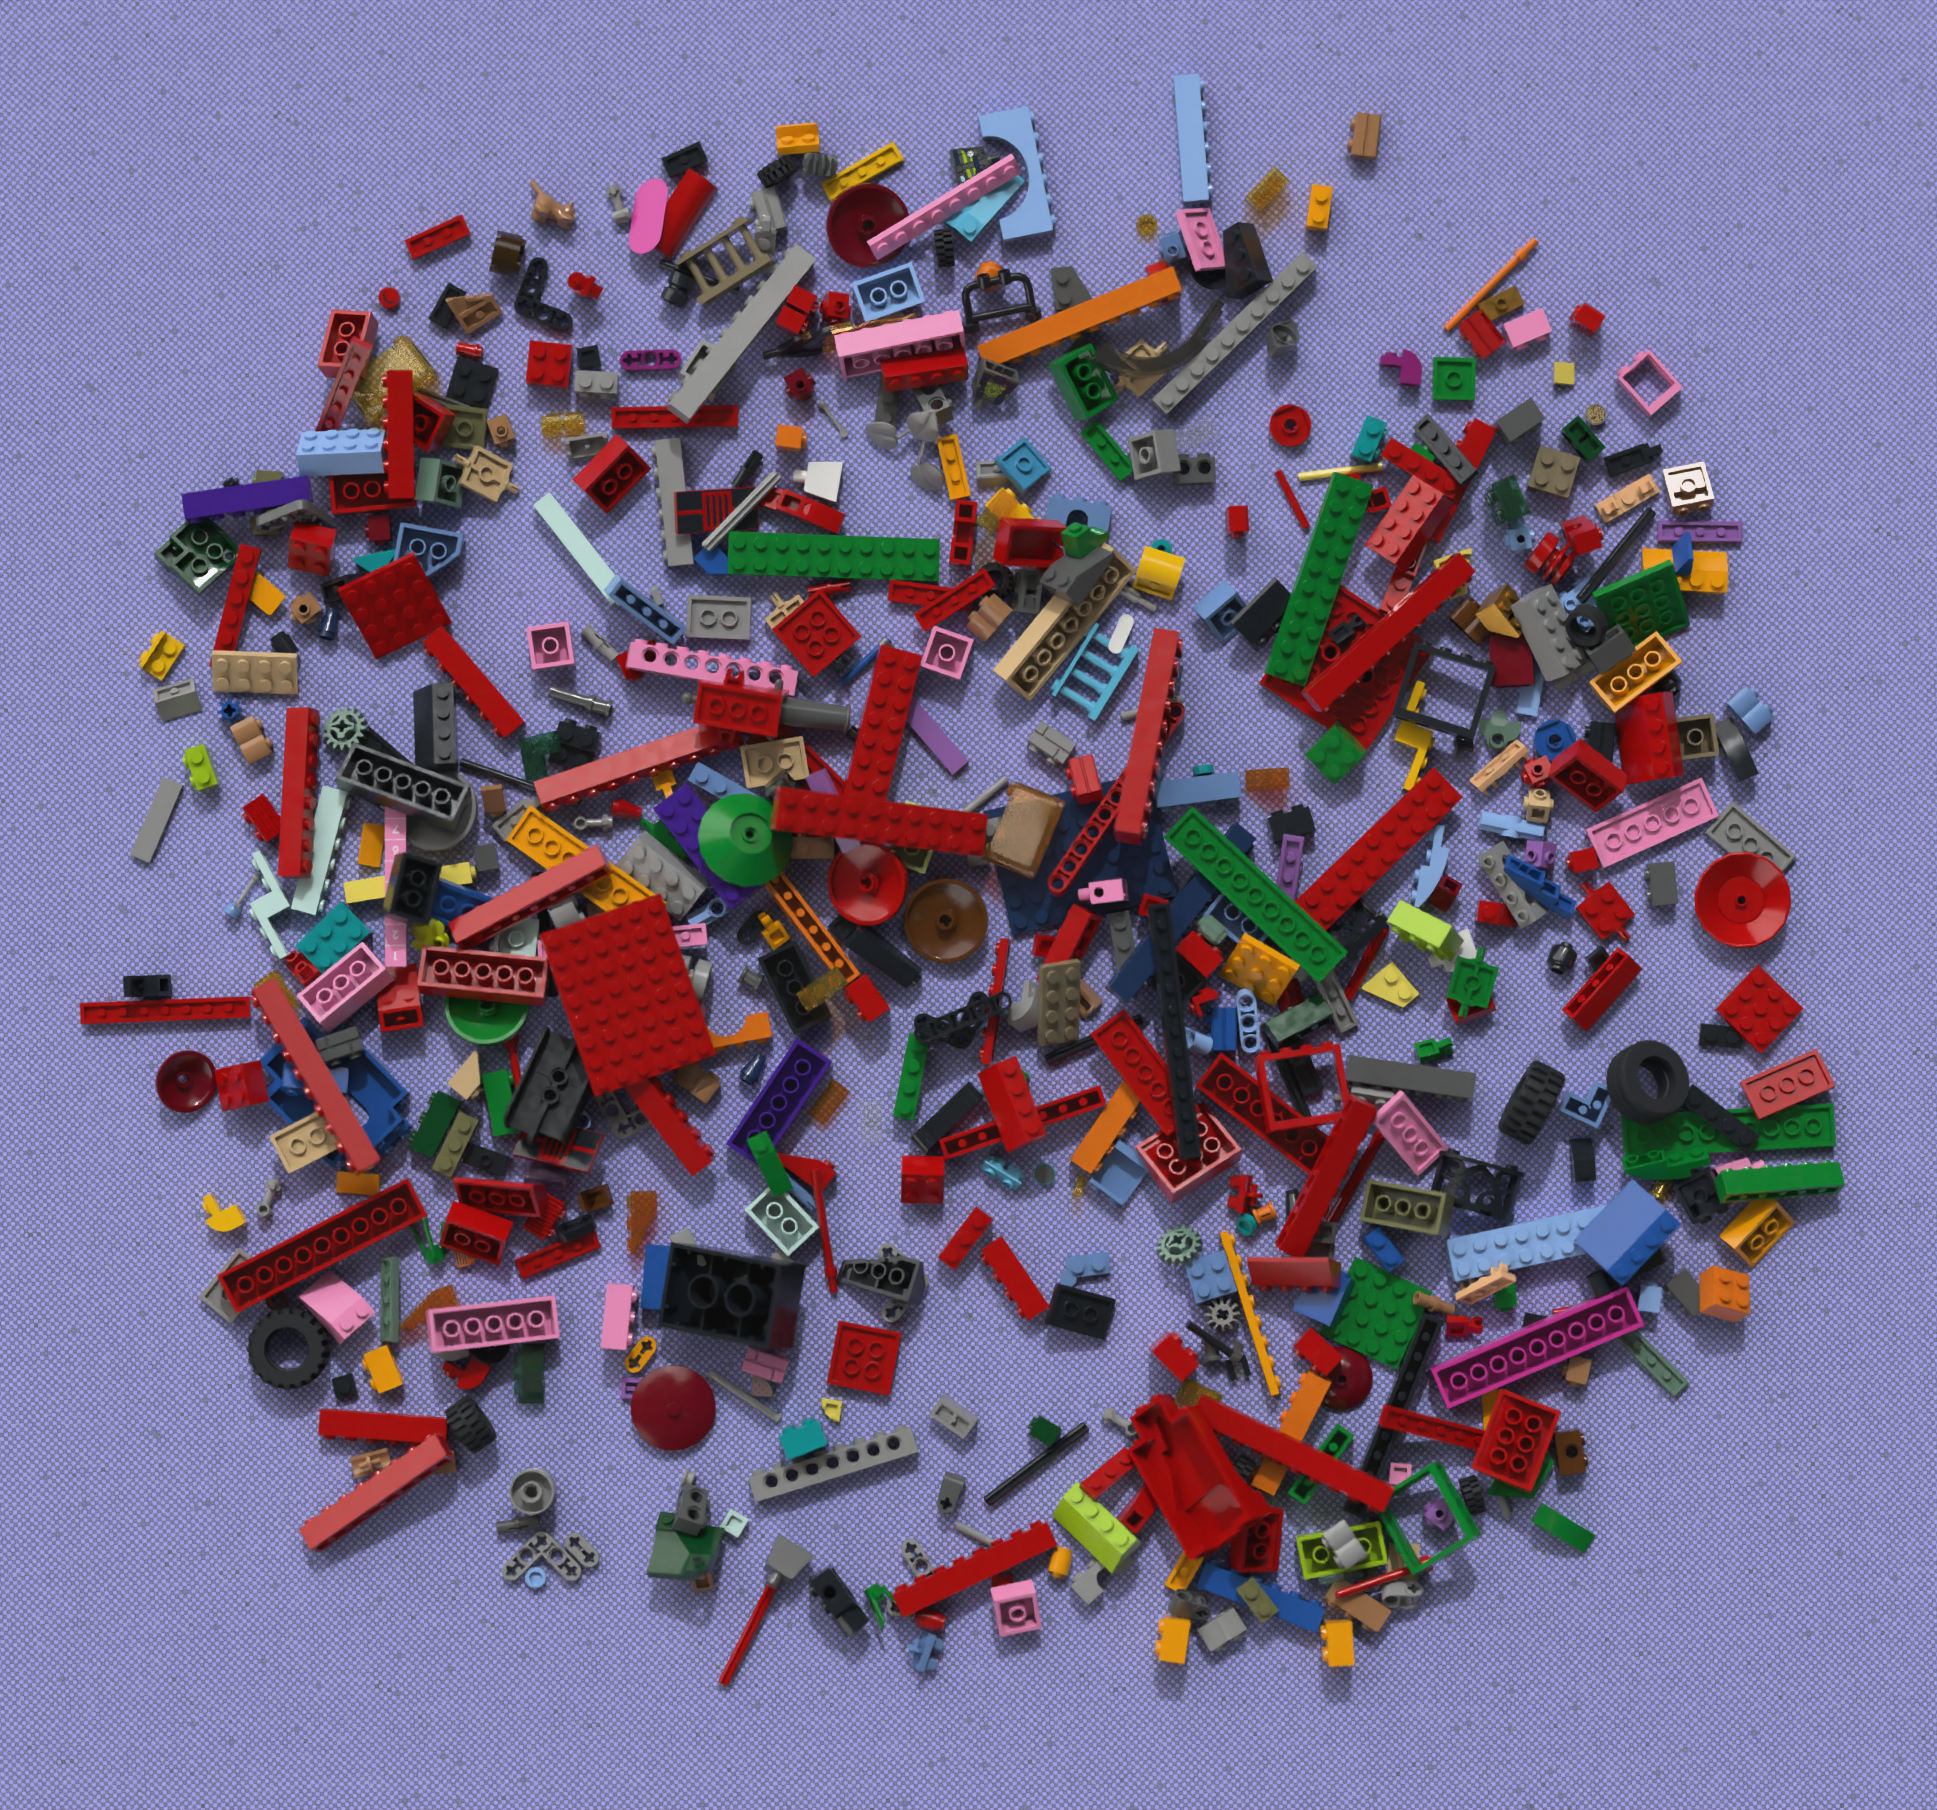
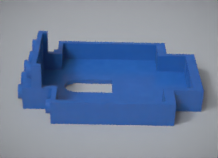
M306 1017L300 1020L317 1051L316 1039L347 1029L341 1023L329 1034L326 1031L322 1034ZM275 1044L260 1059L262 1066L275 1079L267 1088L268 1103L292 1125L315 1113V1103L312 1098L308 1099L305 1094L299 1093L297 1096H290L286 1092H281L282 1070L286 1060L282 1055V1051H284L282 1046ZM365 1047V1051L361 1052L362 1056L351 1060L347 1056L341 1059L342 1063L333 1067L349 1068L347 1090L369 1113L368 1122L361 1127L380 1158L384 1153L389 1155L396 1148L394 1143L399 1138L403 1141L411 1133L409 1129L413 1125L395 1108L397 1105L401 1107L409 1099L407 1095L410 1092ZM338 1150L322 1157L331 1167L336 1165L340 1167L347 1161L344 1153L340 1154Z

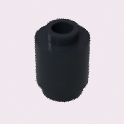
M285 631L279 632L270 639L275 653L299 652L298 647Z

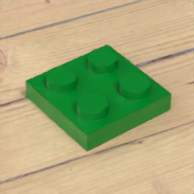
M1433 357L1432 400L1475 401L1476 358Z

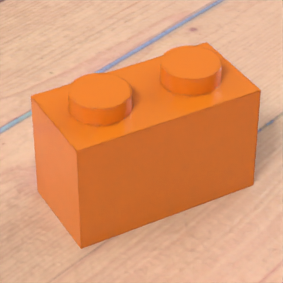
M778 424L775 442L776 450L802 453V448L806 449L807 433H804L802 427Z

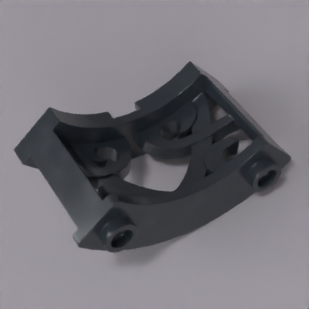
M1362 897L1352 905L1356 911L1355 926L1341 924L1334 928L1330 926L1326 930L1348 951L1345 956L1352 962L1359 958L1357 953L1381 931L1390 928L1386 923L1388 918L1382 911L1376 912ZM1363 908H1364L1369 914L1363 915ZM1368 921H1375L1373 924L1367 925ZM1343 930L1352 931V934L1349 931H1347L1346 936L1341 935Z
M1448 1148L1447 1152L1439 1150L1440 1158L1431 1188L1432 1191L1440 1192L1445 1178L1449 1182L1442 1192L1455 1196L1453 1207L1513 1223L1515 1214H1512L1521 1177H1524L1525 1173L1519 1172L1518 1167L1506 1164L1505 1167L1461 1156L1458 1150ZM1449 1160L1456 1161L1459 1165L1457 1169L1450 1167L1451 1172L1456 1175L1453 1178L1445 1174ZM1464 1161L1476 1165L1465 1169ZM1488 1168L1498 1170L1499 1172L1493 1176ZM1481 1172L1488 1180L1492 1191L1481 1193L1476 1198L1475 1203L1470 1202L1469 1189L1460 1181L1474 1173ZM1503 1175L1511 1176L1507 1191H1500L1499 1187L1507 1184V1182L1503 1183L1501 1181ZM1456 1185L1464 1190L1462 1197L1456 1196V1191L1459 1190L1454 1188ZM1494 1195V1198H1489L1491 1200L1489 1205L1483 1202L1485 1196ZM1501 1195H1505L1503 1207H1502V1197H1501Z

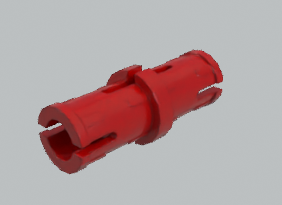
M849 579L832 583L826 581V584L807 586L808 592L821 589L829 598L833 597L834 594L851 592L850 586L841 587L849 585Z

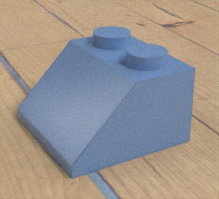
M1224 580L1192 608L1215 637L1224 644L1237 633L1230 621L1246 604L1239 594Z

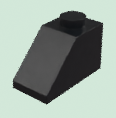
M366 573L347 574L320 584L324 604L343 601L337 588L366 575Z
M1591 1138L1569 1139L1573 1182L1597 1181Z

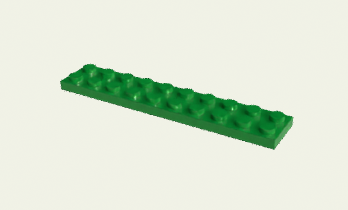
M1333 471L1264 673L1305 687L1374 485Z
M729 531L727 574L939 582L940 539Z
M1193 806L1163 837L1318 983L1348 953L1340 943Z
M1834 1103L1795 1105L1760 1121L1757 1120L1752 1108L1726 1109L1760 1135L1749 1151L1836 1146ZM1693 1111L1677 1112L1662 1121L1649 1125L1636 1123L1621 1115L1623 1158L1662 1149L1664 1155L1703 1147L1707 1148L1708 1153L1743 1151Z

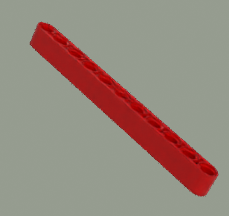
M1171 702L1172 711L1179 710L1181 715L1166 718L1170 731L1167 733L1166 738H1162L1164 750L1185 720V708L1180 702ZM1126 767L1050 876L1048 887L1053 896L1061 897L1067 893L1115 823L1119 803H1114L1111 799L1115 795L1121 796ZM1107 812L1111 817L1108 820H1102L1100 815ZM1090 830H1097L1099 835L1092 838L1088 836V832ZM1079 847H1085L1087 852L1079 855L1076 853V850ZM1068 864H1073L1076 867L1072 872H1067L1064 868ZM1057 881L1064 884L1061 889H1054L1052 885Z

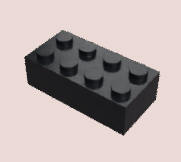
M796 940L757 958L794 1035L833 1017Z

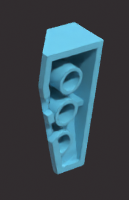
M1017 175L942 222L968 244L972 245L1024 184L1025 180Z

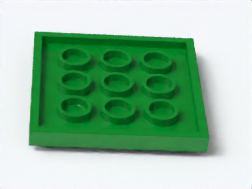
M1671 559L1592 592L1596 607L1606 616L1608 630L1619 624L1634 647L1656 631L1661 637H1664L1690 626Z
M1354 1257L1347 1273L1351 1275L1349 1279L1356 1282L1337 1326L1333 1328L1323 1324L1320 1334L1397 1369L1413 1336L1420 1316L1425 1310V1307L1413 1303V1296L1417 1291L1431 1296L1432 1292L1358 1257Z

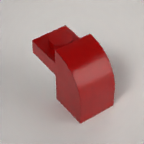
M472 1357L465 1370L448 1360L445 1361L441 1369L445 1370L444 1375L453 1380L456 1377L460 1379L456 1387L471 1389L485 1380L492 1365L480 1363Z

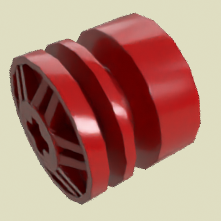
M1548 531L1529 556L1523 568L1533 575L1540 569L1544 570L1541 581L1544 582L1548 575H1551L1552 578L1548 585L1552 584L1554 586L1570 570L1577 553L1573 549L1568 556L1564 553L1569 547L1568 544L1558 550L1556 547L1560 539Z

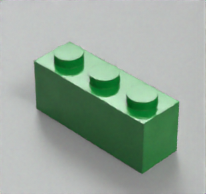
M508 1069L482 1074L494 1137L521 1132L512 1127L507 1129L504 1124V1113L513 1095L512 1085H515L513 1074L509 1073Z

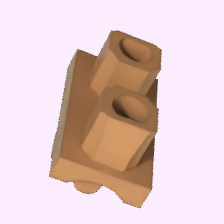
M387 1448L350 1457L355 1478L384 1470L391 1462Z

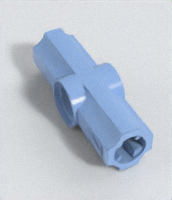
M1482 811L1478 829L1498 833L1500 836L1513 839L1522 838L1531 841H1542L1545 824L1526 821L1517 816H1502Z
M719 896L685 917L690 925L701 923L708 925L729 913L730 909ZM714 903H721L723 905L722 913L714 914L711 911L712 905Z

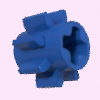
M228 698V703L220 702L222 710L217 711V713L223 714L222 722L230 719V724L234 725L235 719L242 720L239 715L240 712L245 710L238 707L240 701H236L233 704L232 699ZM230 706L233 709H236V712H233L232 716L226 713V710H229Z

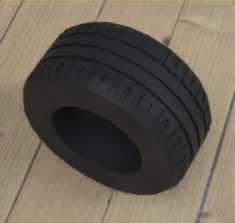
M1655 1040L1639 1041L1618 1052L1611 1060L1606 1074L1607 1090L1613 1105L1627 1119L1639 1124H1655L1672 1116L1684 1106L1690 1088L1689 1076L1683 1060L1669 1046ZM1639 1066L1647 1069L1654 1076L1658 1087L1657 1098L1651 1097L1642 1089L1638 1080Z

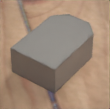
M658 587L650 588L655 603L659 606L663 605Z

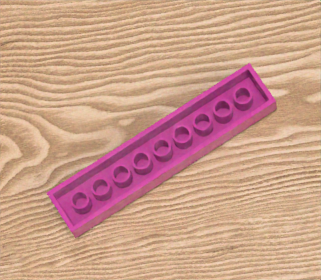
M1624 1284L1601 1297H1593L1430 1367V1370L1445 1405L1449 1409L1644 1326V1323L1628 1286Z

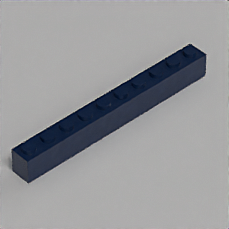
M1238 823L1232 824L1224 834L1243 854L1248 855L1255 847L1253 842L1256 838ZM1198 869L1170 903L1175 948L1178 946L1176 941L1179 937H1184L1191 929L1189 924L1193 919L1197 920L1203 914V906L1206 903L1210 904L1217 895L1214 893L1217 887ZM1150 930L1104 988L1123 1004L1129 1003V1001L1133 1003L1140 994L1138 992L1142 985L1146 986L1153 977L1150 975L1155 969Z

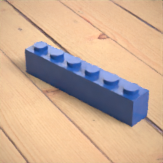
M1216 1560L1205 1561L1196 1584L1197 1587L1248 1606L1236 1588L1249 1578L1243 1576V1572H1238L1232 1567L1230 1570L1223 1568V1563ZM1254 1575L1250 1576V1578L1252 1576L1255 1578L1279 1611L1273 1615L1274 1617L1312 1632H1317L1325 1612V1608L1321 1606L1322 1602L1313 1598L1307 1601L1302 1599V1594L1290 1590V1593L1282 1591L1283 1587L1271 1582L1269 1586L1262 1583L1263 1579Z

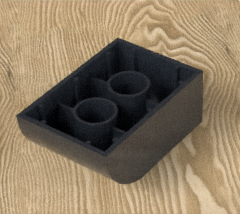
M671 1242L658 1326L765 1349H793L806 1264L712 1246ZM697 1255H703L707 1264L704 1266L698 1265Z

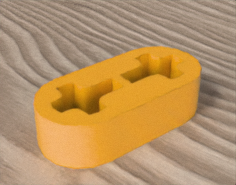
M645 1336L638 1341L625 1359V1367L628 1371L636 1373L644 1367L657 1349V1343L654 1338ZM650 1340L653 1349L651 1351L648 1349L642 1354L640 1352L644 1347L642 1342ZM639 1354L641 1356L638 1361L639 1368L636 1366L631 1368L629 1359H635Z

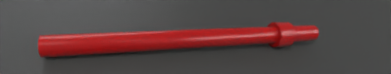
M813 1168L810 1171L826 1265L824 1272L825 1277L828 1278L830 1293L838 1292L836 1280L838 1273L833 1261L819 1168Z

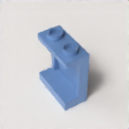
M1118 1140L1110 1154L1102 1161L1104 1163L1098 1172H1094L1088 1180L1092 1183L1090 1187L1100 1194L1103 1191L1109 1195L1107 1200L1116 1207L1119 1204L1124 1206L1130 1195L1147 1172H1149L1140 1155Z

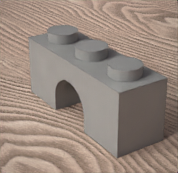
M1129 1556L1115 1572L1120 1576L1135 1560ZM1095 1557L1086 1564L1088 1568L1083 1573L1079 1571L1071 1578L1073 1582L1070 1584L1088 1605L1104 1591L1097 1582V1574L1106 1567Z

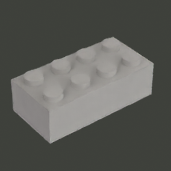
M1552 584L1532 590L1510 606L1518 623L1522 626L1521 630L1546 682L1566 676L1588 660L1582 646L1572 641L1565 629L1567 614Z
M644 831L637 837L616 865L653 893H661L663 900L667 902L666 910L679 921L689 913L710 885L707 879L647 831Z

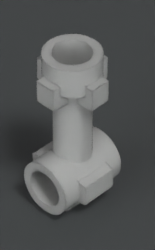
M619 184L606 187L607 197H612L616 209L615 212H612L615 224L620 223L622 225L628 223V220L632 219L629 207L624 208L620 197V194L623 193L622 187H619Z
M607 814L603 815L602 819H585L582 815L573 821V827H576L579 832H584L586 828L603 827V831H609V829H613V817Z
M272 1178L266 1181L265 1187L268 1189L262 1204L256 1206L259 1217L264 1218L272 1214L273 1210L270 1205L275 1192H280L281 1190L280 1181Z
M1106 1408L1101 1417L1104 1419V1422L1109 1424L1112 1421L1126 1430V1435L1128 1436L1138 1435L1131 1421L1129 1422L1115 1414L1116 1409Z

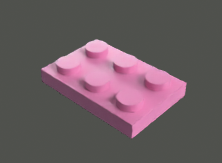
M1210 208L1181 209L1177 211L1178 223L1195 271L1225 269L1224 248Z

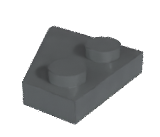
M1072 266L1051 268L1055 311L1066 310L1093 299Z

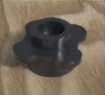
M228 478L222 483V488L240 485L238 482L239 478Z

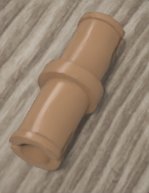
M1417 1291L1413 1296L1414 1304L1426 1307L1430 1312H1439L1447 1316H1452L1455 1312L1454 1304L1445 1302L1438 1296H1429L1420 1291Z

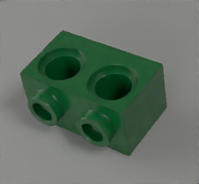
M1579 416L1574 418L1560 431L1586 463H1589L1606 448Z

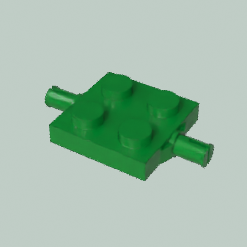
M644 817L638 825L646 829L650 835L683 861L688 859L693 863L661 820L653 825Z
M1478 946L1475 958L1468 959L1457 956L1446 997L1461 1003L1458 1014L1460 1017L1467 1018L1470 1006H1479L1486 1009L1488 1007L1499 968L1488 965L1483 961L1486 948L1482 949V947Z

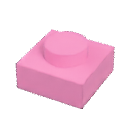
M1390 1462L1388 1483L1397 1485L1410 1477L1412 1464Z

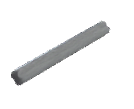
M774 471L771 472L703 541V547L707 551H712L729 534V531H732L781 481L780 475Z

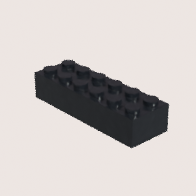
M354 742L336 776L338 789L455 832L472 797L470 785Z

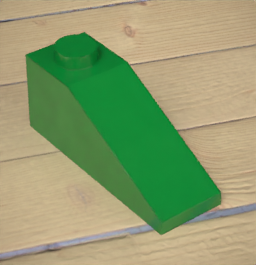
M765 1131L747 1139L774 1198L794 1189L768 1132Z

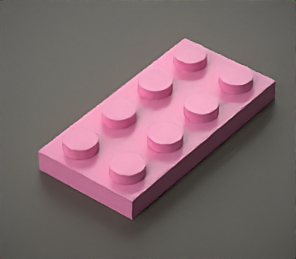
M1401 1090L1377 1111L1373 1124L1416 1176H1419L1440 1156L1439 1150L1446 1151L1448 1149V1146Z

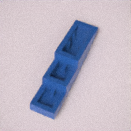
M1510 854L1507 855L1503 871L1532 898L1569 920L1573 915L1576 900L1561 894V886L1545 879V871Z

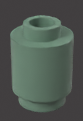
M1211 914L1208 917L1204 915L1197 922L1199 926L1197 931L1209 942H1214L1216 945L1228 934L1225 930L1226 927Z

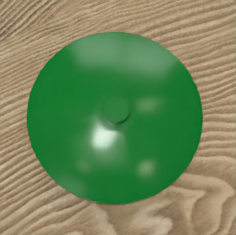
M445 996L444 1001L446 1018L454 1033L470 1044L484 1047L505 1043L516 1036L525 1025L530 1010V1005L447 996Z

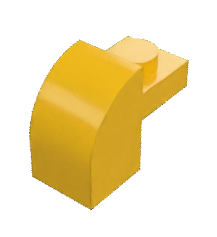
M213 1193L203 1197L204 1202L202 1205L206 1213H211L212 1217L205 1220L211 1228L224 1232L234 1230L247 1223L238 1204H234L222 1211Z

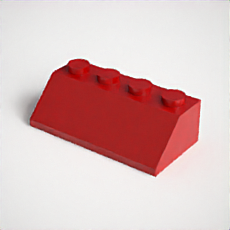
M1017 1056L1000 1061L978 1073L1007 1153L1047 1138Z
M466 1177L453 1179L459 1203L486 1211L487 1213L541 1217L549 1200L545 1184Z
M1247 1257L1252 1285L1259 1287L1260 1291H1272V1288H1280V1291L1290 1292L1292 1288H1300V1291L1312 1292L1313 1288H1320L1321 1292H1333V1288H1340L1341 1263L1330 1258Z

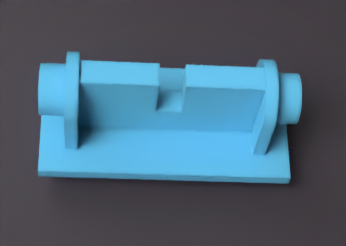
M989 1153L980 1169L988 1177L996 1178L1006 1188L1016 1191L1025 1178V1175L1022 1174L1023 1171L1011 1164L1005 1170L1003 1167L1006 1161L995 1154L991 1155Z

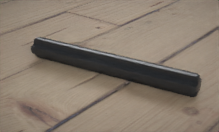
M1140 1014L1131 1017L1137 1026L1143 1025V1019ZM1089 1035L1046 1054L1045 1060L1048 1065H1051L1095 1046L1097 1043Z

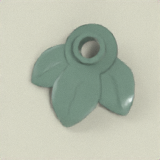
M1502 708L1493 713L1490 720L1480 718L1479 721L1481 735L1487 738L1488 746L1495 751L1504 749L1508 741L1515 740L1521 730V722L1509 723V719ZM1495 736L1500 737V744L1494 743L1493 738Z

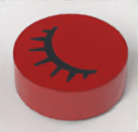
M386 287L380 291L378 299L384 308L393 309L399 304L400 295L395 288Z

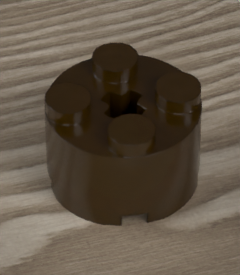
M498 230L497 236L499 237H496L490 264L494 265V267L490 266L489 272L514 277V274L519 275L522 260H518L519 254L523 255L526 240L522 239L523 236Z

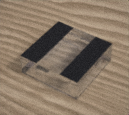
M1245 1354L1242 1355L1241 1362L1237 1364L1229 1359L1225 1360L1231 1381L1252 1375Z

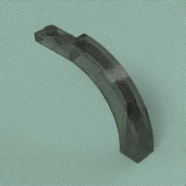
M1219 299L1213 301L1184 342L1167 354L1156 357H1138L1124 353L1109 343L1104 342L1100 344L1089 362L1108 373L1127 378H1150L1171 372L1188 363L1206 346L1208 342L1203 338L1210 332V324L1213 320L1217 321L1222 315L1223 311L1221 309L1225 304Z

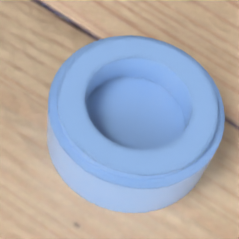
M532 1567L525 1575L527 1585L535 1589L542 1587L547 1579L546 1572L541 1567Z

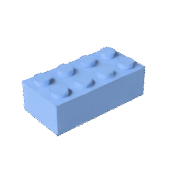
M370 428L365 430L349 429L343 431L302 432L296 454L300 476L384 473V460H387L388 451H384L383 439H387L386 430Z

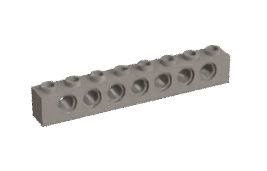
M906 1424L894 1427V1432L886 1434L885 1430L873 1434L874 1438L866 1440L865 1437L853 1440L854 1444L846 1446L845 1443L833 1446L832 1451L825 1453V1449L813 1452V1457L807 1459L803 1455L793 1458V1463L787 1465L784 1462L772 1465L773 1469L764 1471V1468L754 1470L748 1479L755 1502L917 1453L919 1450L911 1426L906 1427ZM890 1438H897L900 1441V1446L897 1449H891L888 1446ZM870 1444L879 1446L880 1452L877 1455H870L867 1448ZM851 1450L859 1453V1459L855 1462L847 1458V1453ZM831 1456L839 1460V1465L835 1468L827 1465V1459ZM809 1463H816L818 1465L819 1471L816 1474L808 1473L806 1467ZM789 1469H795L798 1472L796 1480H789L787 1478L786 1472ZM770 1475H774L778 1479V1484L774 1487H770L766 1483V1478Z

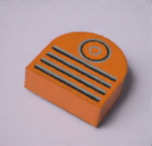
M454 1250L458 1268L475 1262L476 1258Z

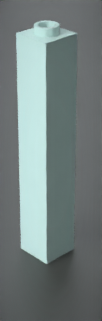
M549 492L533 506L612 606L615 604L620 606L619 603L604 591L615 574Z

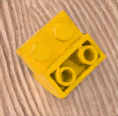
M1145 546L1132 588L1172 601L1185 558Z

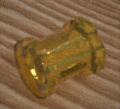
M1657 1180L1653 1189L1649 1190L1648 1193L1665 1201V1196L1670 1186L1674 1185L1675 1182L1671 1180Z

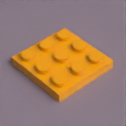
M1244 933L1218 975L1242 989L1251 990L1255 997L1273 1007L1300 965Z

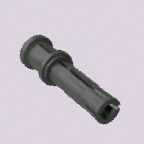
M551 685L550 690L558 694L549 692L548 698L586 708L587 713L595 712L604 715V718H609L613 707V700L605 701L596 698V695L585 696Z

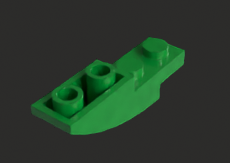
M1706 1147L1694 1148L1681 1153L1675 1152L1668 1156L1664 1155L1663 1149L1652 1150L1648 1153L1622 1158L1625 1174L1653 1180L1691 1177V1169L1711 1165Z

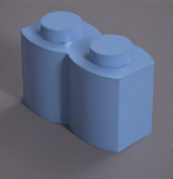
M1745 686L1729 699L1725 705L1750 734L1756 735L1774 718L1772 716L1773 710L1766 703H1760L1757 699L1759 695L1752 687L1748 689Z

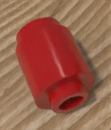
M925 1607L915 1613L913 1622L917 1623L916 1627L932 1632H936V1630L942 1632L946 1615L941 1614L940 1611Z

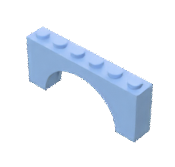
M1026 106L978 116L982 140H997L1012 147L1022 158L1028 172L1029 187L1023 203L1014 213L999 219L1003 243L1053 233L1056 221L1054 214L1050 215L1049 212L1052 202L1050 194L1045 192L1044 186H1048L1046 173L1042 174L1040 165H1044L1042 153L1037 152L1036 145L1040 143L1038 133L1033 132L1032 124H1035L1033 111L1029 112V108Z

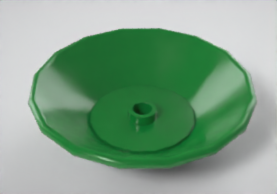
M748 793L728 795L713 803L702 817L698 832L700 853L710 870L724 881L743 887L763 885L778 877L789 863L793 848L792 834L790 831L770 829L773 811L772 803L765 798ZM746 833H750L752 838H747Z

